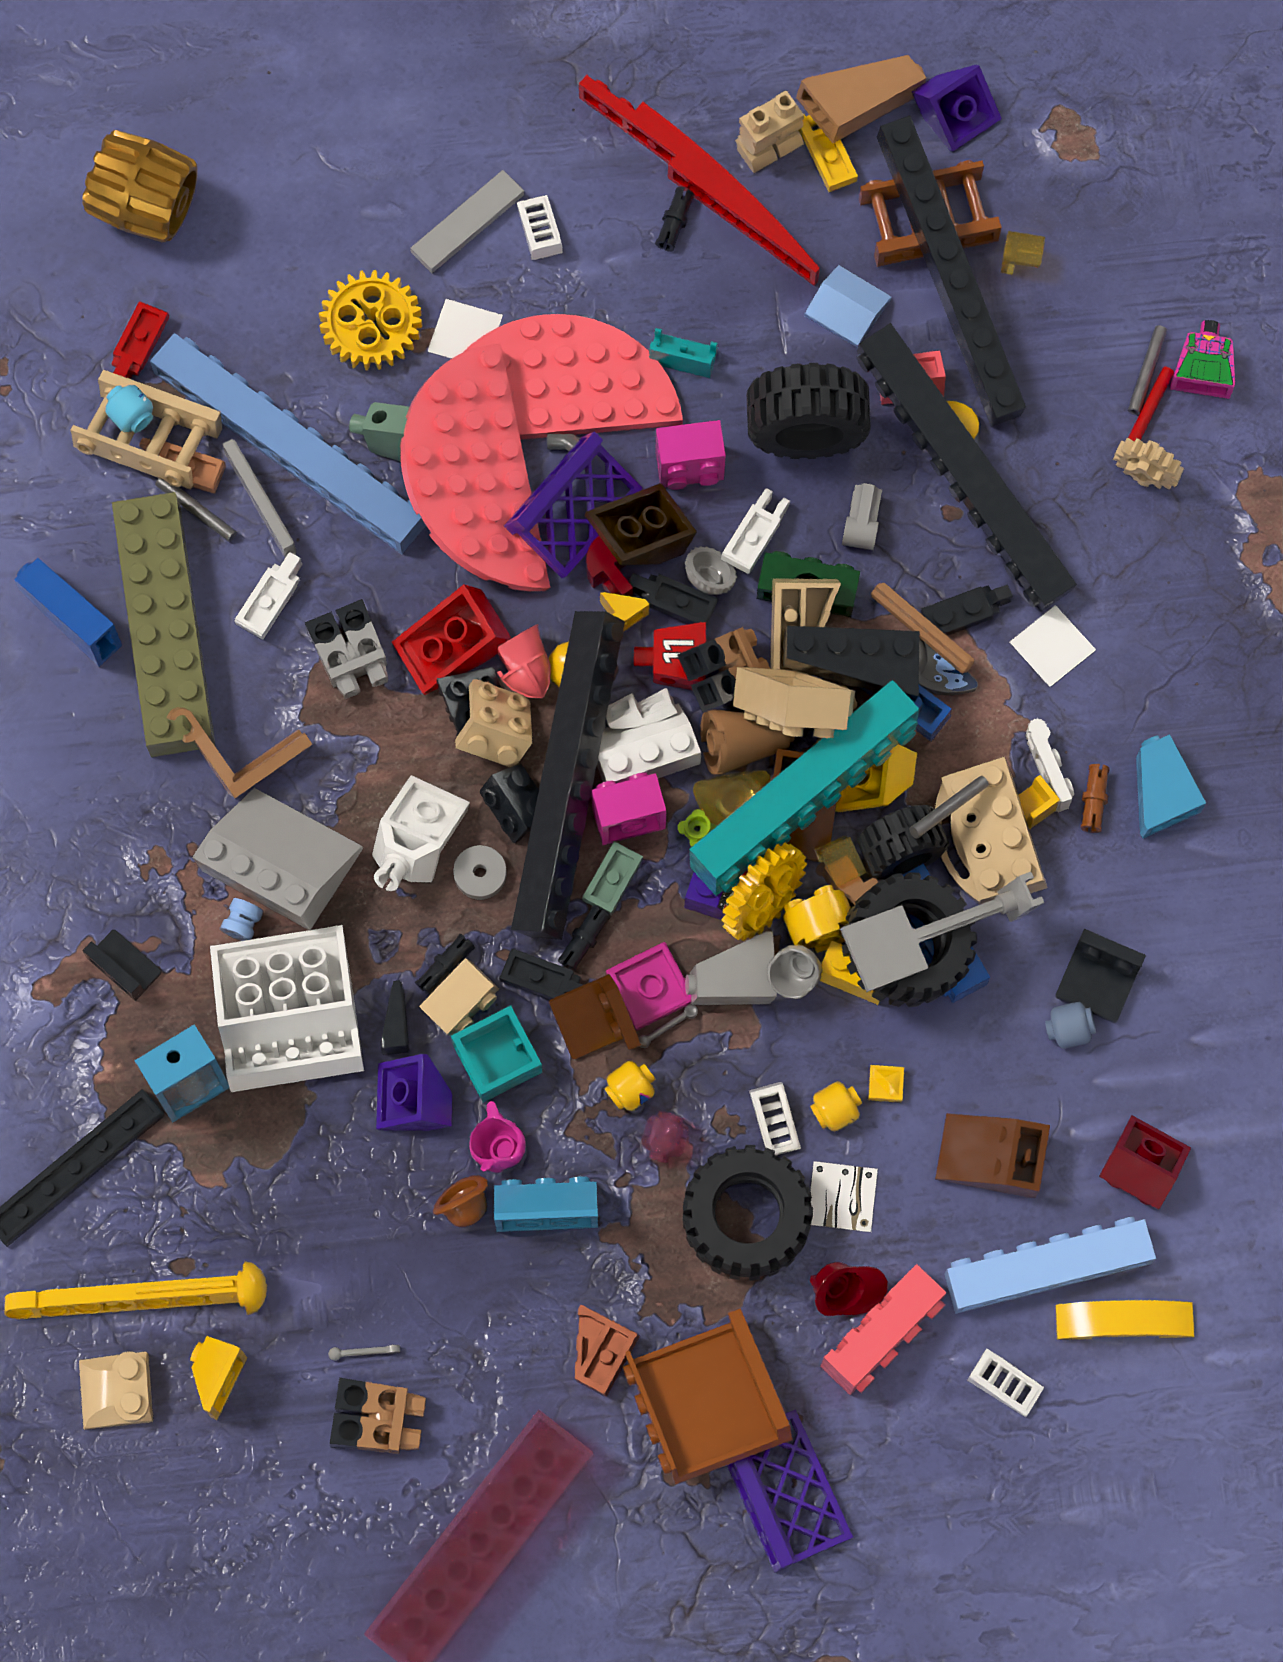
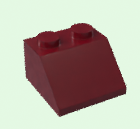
M1131 1115L1099 1177L1106 1180L1112 1187L1122 1189L1135 1196L1141 1203L1151 1205L1159 1210L1177 1180L1191 1147Z

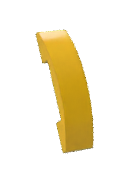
M1123 1300L1055 1305L1057 1340L1159 1336V1338L1194 1337L1192 1302Z

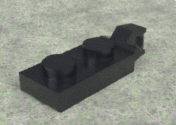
M632 573L629 580L633 587V593L640 596L641 599H646L650 608L688 624L706 622L707 627L718 603L716 597L661 574H658V576L651 574L649 579Z
M1008 584L993 590L987 585L921 608V614L948 636L991 620L994 615L1000 613L999 606L1010 603L1013 595Z
M512 948L499 978L500 982L549 1000L583 986V984L579 983L581 976L574 974L573 970Z

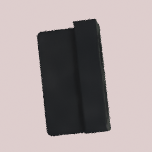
M114 929L98 945L91 941L82 950L92 964L134 1001L161 975L160 968Z

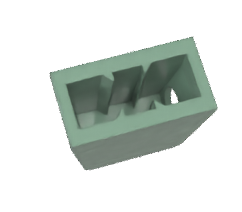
M374 402L370 405L366 416L352 415L349 430L351 433L364 435L370 452L401 462V439L404 437L407 421L406 415L410 407Z

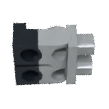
M363 599L335 610L337 620L347 642L343 639L332 611L305 622L307 634L319 655L333 688L337 687L345 699L360 693L356 678L363 675H368L372 687L388 682L386 656Z

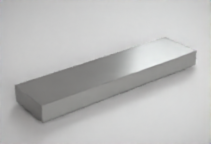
M502 170L410 248L411 253L431 273H434L522 198L524 190Z
M231 439L223 443L228 461L283 556L286 558L289 552L296 555L294 541L236 441Z

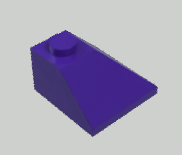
M979 65L936 75L912 91L923 119L952 152L1002 119Z
M419 1054L378 1063L377 1130L430 1131L452 1126V1092L429 1055Z

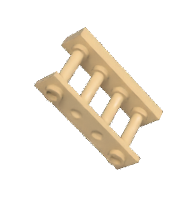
M103 370L98 378L100 395L104 399L87 430L75 425L72 426L73 446L84 454H95L161 478L172 486H183L191 489L193 477L192 469L188 467V464L203 436L208 435L216 439L222 431L221 412ZM118 385L122 387L128 385L137 386L152 402L153 411L151 414L162 419L146 451L129 445L135 434L133 431H121L117 440L100 435L108 419L105 412L108 403L106 397ZM180 425L191 429V432L176 461L158 456L173 426Z

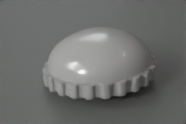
M707 546L695 547L694 550L688 553L685 561V569L690 582L698 590L712 595L730 591L737 578L734 566L721 560V552L716 551L714 548H708Z

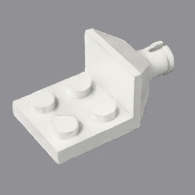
M411 775L380 820L372 853L380 867L374 874V880L377 885L383 888L390 878L392 880L386 890L394 891L398 888L402 879L409 882H432L440 852L467 813L470 802Z

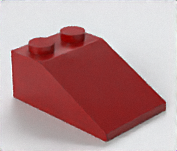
M463 584L393 640L392 644L422 694L426 695L439 688L436 681L437 678L467 673L498 654V647L512 638L482 589Z

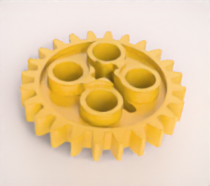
M373 270L371 278H366L365 273L360 271L358 280H355L349 274L347 285L337 281L338 292L328 290V297L331 301L322 300V308L325 311L319 312L320 321L324 322L319 325L322 334H325L323 336L324 344H331V354L334 355L340 352V362L342 363L351 358L352 368H355L359 362H363L364 368L367 371L370 364L374 362L378 370H381L382 361L384 360L393 366V356L395 355L405 359L403 348L408 350L414 349L411 339L419 340V331L416 329L422 328V320L418 318L422 316L421 307L416 306L418 304L417 296H410V286L401 288V278L399 277L391 283L388 272L380 279L377 276L376 270ZM371 296H376L380 298L375 303H368L365 301L367 298ZM357 301L361 305L362 310L352 302ZM364 313H365L366 316L369 318V319L366 320V321H365ZM346 315L356 317L351 322H343L341 320ZM391 318L400 320L396 325H388L386 323ZM376 320V322H377V327L375 326V324H374L372 321ZM380 331H381L384 335H386L387 337H390V338L387 339V340L384 339V338L381 336ZM367 337L376 339L372 344H363L361 342Z
M786 842L782 846L776 844L773 851L768 848L764 857L759 855L754 866L749 865L748 873L741 875L737 886L731 889L734 891V894L726 899L729 905L722 911L726 914L721 919L725 923L723 928L737 940L741 939L742 941H745L747 938H753L756 933L762 934L765 926L770 928L773 919L781 917L784 905L796 897L797 894L794 891L802 885V882L799 880L806 874L803 871L807 866V863L804 862L806 856L792 844L788 845Z

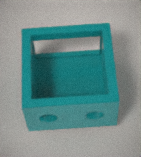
M511 1006L451 1035L452 1045L482 1103L543 1073L542 1064Z

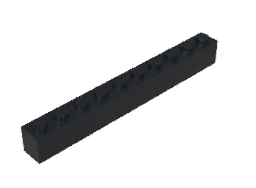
M909 115L881 125L876 138L990 426L992 427L1020 417L1026 405L912 118Z
M889 323L859 343L857 349L858 356H856L859 365L866 373L870 371L877 380L875 386L883 398L889 397L895 405L893 411L902 424L907 423L914 432L911 436L920 450L926 449L932 458L930 463L939 476L944 475L951 484L948 488L957 502L963 501L968 508L967 516L971 523L977 529L980 527L983 529L988 537L985 540L991 551L995 555L1000 553L1007 563L1004 565L1006 572L1012 580H1019L1025 589L1023 595L1032 607L1037 606L1042 612L1073 591L1077 585L894 326Z
M575 611L511 927V930L531 938L562 940L567 921L566 917L573 891L579 851L586 825L589 801L592 795L602 735L605 730V720L611 699L621 639L624 633L625 621L606 611Z

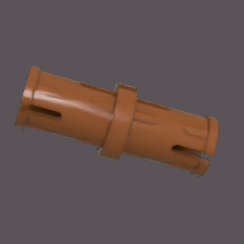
M1100 764L1089 765L1087 790L1082 795V801L1085 805L1081 830L1088 832L1089 827H1091V833L1102 831L1104 805L1108 803L1109 797L1106 794V787L1110 768L1106 765H1103L1100 770Z

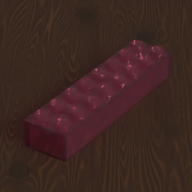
M538 1410L364 1635L397 1662H436L594 1458V1452L542 1411Z

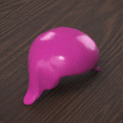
M490 1101L486 1109L487 1118L477 1124L470 1135L469 1148L473 1159L481 1166L480 1170L483 1172L489 1170L493 1173H500L521 1161L525 1153L526 1142L521 1129L512 1121L505 1119L498 1111L496 1104Z

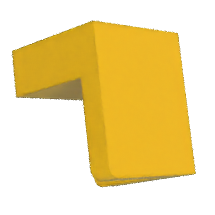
M1041 775L1034 779L1032 786L1018 795L1029 829L1055 812L1060 801Z

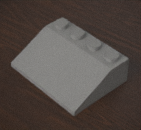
M254 788L209 831L192 858L204 873L302 927L311 930L363 850V847Z

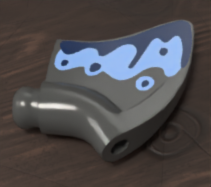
M924 641L919 642V685L931 694L938 695L966 694L977 689L978 682L969 672L960 673Z

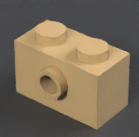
M465 958L419 1007L447 1035L451 1036L471 1026L474 1023L471 1018L480 1009L485 1011L497 999L495 993L499 988L472 961Z

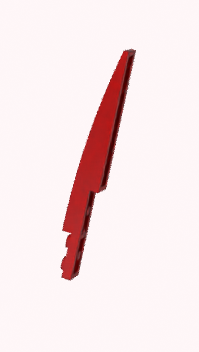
M588 75L580 81L579 98L667 162L668 178L679 187H684L686 192L687 189H690L695 194L694 198L814 286L818 283L820 268L800 244L736 178L692 139L646 103L642 102L634 110V107L628 100L616 97L602 81H595Z

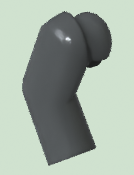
M547 434V449L570 451L580 438L574 434Z

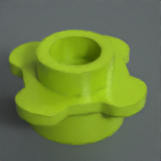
M697 809L685 821L679 822L678 832L684 834L690 840V846L693 847L717 826L714 823H710L704 811ZM699 826L700 831H695L694 827Z

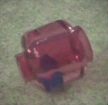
M658 1111L657 1115L648 1117L641 1138V1145L644 1149L650 1151L649 1158L668 1163L669 1157L677 1158L683 1154L689 1134V1128L683 1123V1117L664 1111Z

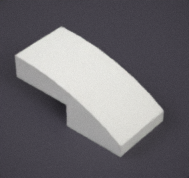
M665 688L639 703L632 693L608 706L606 719L611 729L634 728L666 719L677 714V710L670 692Z

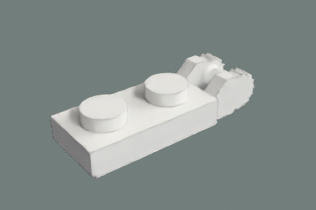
M767 488L757 503L751 506L721 556V560L747 574H750L790 505V500L783 498L778 503L773 514L764 510L766 505L770 503L773 491Z
M1037 718L1033 721L1031 720L1028 724L1025 734L1026 740H1028L1027 744L1040 775L1060 799L1056 811L1061 812L1069 809L1072 797L1074 796V790L1070 780L1063 778L1059 767L1062 766L1057 750L1055 748L1051 749L1048 743L1051 732L1046 727L1047 724L1042 719Z

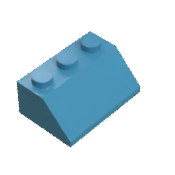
M572 1177L569 1179V1183H556L554 1178H540L535 1180V1184H522L521 1180L510 1179L501 1181L502 1185L494 1186V1221L497 1232L598 1228L597 1182H590L589 1177Z

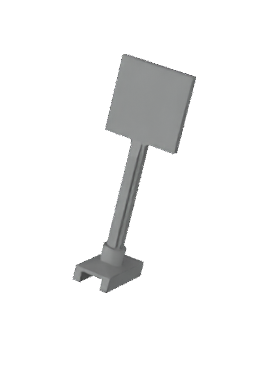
M1032 872L1018 876L998 890V895L995 896L994 900L917 929L911 927L902 905L842 927L840 930L866 992L928 969L929 967L919 946V943L997 913L1007 914L1009 921L1012 922L1024 917L1044 903L1042 896L1032 899L1026 885L1028 881L1034 878Z

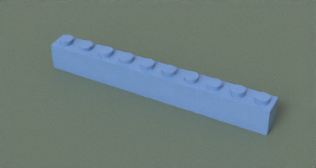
M174 333L150 360L155 375L192 402L220 411L222 424L400 554L404 553L425 528V523L420 514L416 515L410 500L406 502L399 497L398 491L391 484L385 481L380 483L373 478V473L361 463L355 465L348 459V455L336 445L331 447L326 444L318 431L312 427L304 428L298 423L299 420L293 413L287 409L281 411L273 405V400L262 391L256 393L249 388V383L237 373L232 375L227 372L221 361L213 355L205 356L199 351L198 345L190 338L185 337L182 339Z

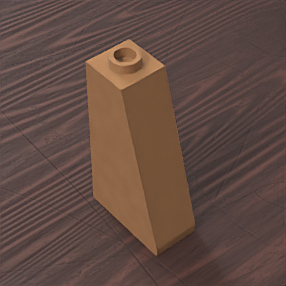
M909 55L807 77L801 81L796 98L833 144L914 99L912 91L924 84L927 77L921 66L915 64Z

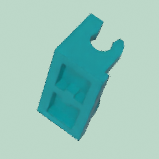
M655 328L654 341H651L649 348L650 359L657 360L662 367L707 378L711 377L718 352L717 342L711 341L710 345L665 335L662 334V329Z

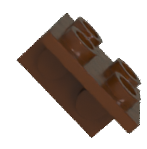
M610 974L549 1000V1005L572 1059H577L616 1041L623 1040L628 1050L641 1045L619 988Z

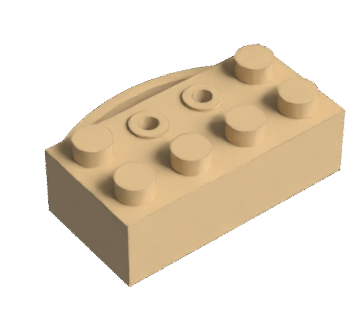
M737 667L733 706L744 710V719L755 720L757 724L769 726V729L783 731L782 734L803 736V728H814L813 736L833 738L834 729L847 730L848 716H851L853 713L855 691L797 670Z
M1005 757L941 777L943 782L937 796L935 809L979 776H984L989 784L987 788L951 813V832L954 845L963 864L970 872L969 878L962 879L951 863L947 851L941 857L959 887L979 905L994 900L995 896L998 895V890L1018 876L1028 872H1032L1034 877L1026 883L1030 893L1046 889L1047 884ZM975 815L976 820L970 823L967 821L968 816ZM983 845L986 847L984 853H978L977 848Z

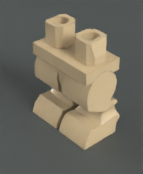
M787 91L782 92L774 99L760 107L754 108L739 118L741 125L739 128L740 135L735 140L737 151L753 173L776 161V153L781 158L804 145L802 136L798 131L803 127L804 114Z

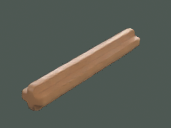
M879 583L876 585L871 593L872 598L911 631H920V639L960 673H966L971 669L974 659L887 584Z

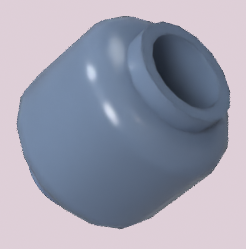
M1081 1002L1054 1007L1051 1010V1020L1045 1021L1049 1040L1056 1039L1058 1046L1062 1049L1087 1044L1091 1041L1092 1034L1096 1033L1091 1008H1085Z

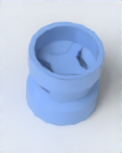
M233 898L229 907L231 913L228 918L223 920L220 930L240 941L251 940L254 935L253 926L256 922L260 921L263 910L250 902Z

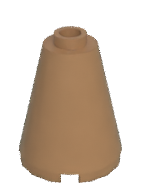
M712 709L704 712L701 719V742L707 741L709 751L704 752L703 756L708 770L714 775L724 774L777 753V749L787 750L790 747V742H793L795 736L782 734L783 731L769 729V726L757 724L755 720L744 719V712Z

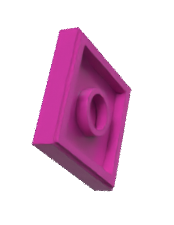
M666 942L660 943L606 970V975L610 974L619 988L635 1031L691 1004V995H687L685 990V979Z

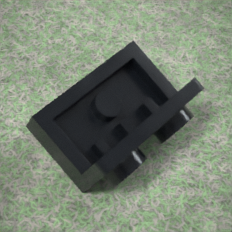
M522 763L492 774L480 789V794L485 804L491 809L500 823L502 830L508 835L512 843L519 842L527 832L531 831L539 789Z

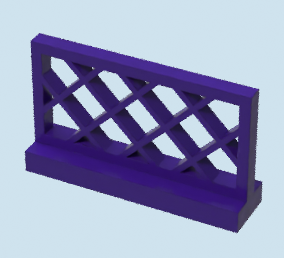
M595 431L580 438L504 525L512 535L517 533L562 579L579 563L588 552L593 540L599 536L588 519H574L573 502H587V511L594 509V502L610 503L623 498L614 497L613 480H622L630 489L626 496L642 490V487L601 445L603 439ZM596 455L605 463V475L592 474L591 460ZM575 479H585L586 497L573 496L572 482ZM592 480H606L607 497H593ZM556 501L566 502L567 519H553L552 505ZM546 513V519H541L542 516ZM535 524H546L547 541H538L529 532ZM554 524H567L568 542L555 541ZM574 524H588L589 538L586 542L575 541ZM555 547H569V561L565 566L556 559Z
M796 1409L785 1414L796 1432L793 1444L786 1442L778 1445L790 1450L784 1467L766 1460L770 1449L764 1451L762 1458L752 1455L727 1465L774 1573L853 1538ZM799 1441L803 1449L797 1447ZM794 1453L808 1458L811 1466L807 1477L789 1470ZM753 1461L759 1463L758 1469H756ZM764 1466L782 1473L776 1490L763 1485L760 1475ZM813 1472H814V1474H815V1476H816V1478H817V1481L814 1480V1479H811V1478H812V1475H813ZM786 1475L804 1482L799 1499L781 1492ZM809 1484L821 1489L825 1496L821 1509L803 1501ZM768 1494L773 1495L772 1502L770 1501ZM778 1498L796 1505L790 1522L777 1516L774 1508ZM828 1505L832 1513L826 1511ZM801 1507L819 1514L813 1531L795 1524ZM823 1517L836 1521L842 1535L830 1539L818 1534ZM782 1526H785V1527L788 1528L786 1534H785V1532H784ZM793 1530L811 1537L807 1549L796 1555L789 1543ZM815 1539L823 1542L813 1547Z

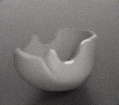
M789 945L783 948L768 965V981L773 990L784 998L799 999L804 997L821 979V962L814 952L803 945Z

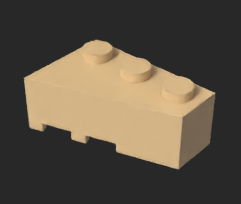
M773 578L770 669L793 670L783 667L784 633L787 626L825 627L835 596L841 585L838 579Z

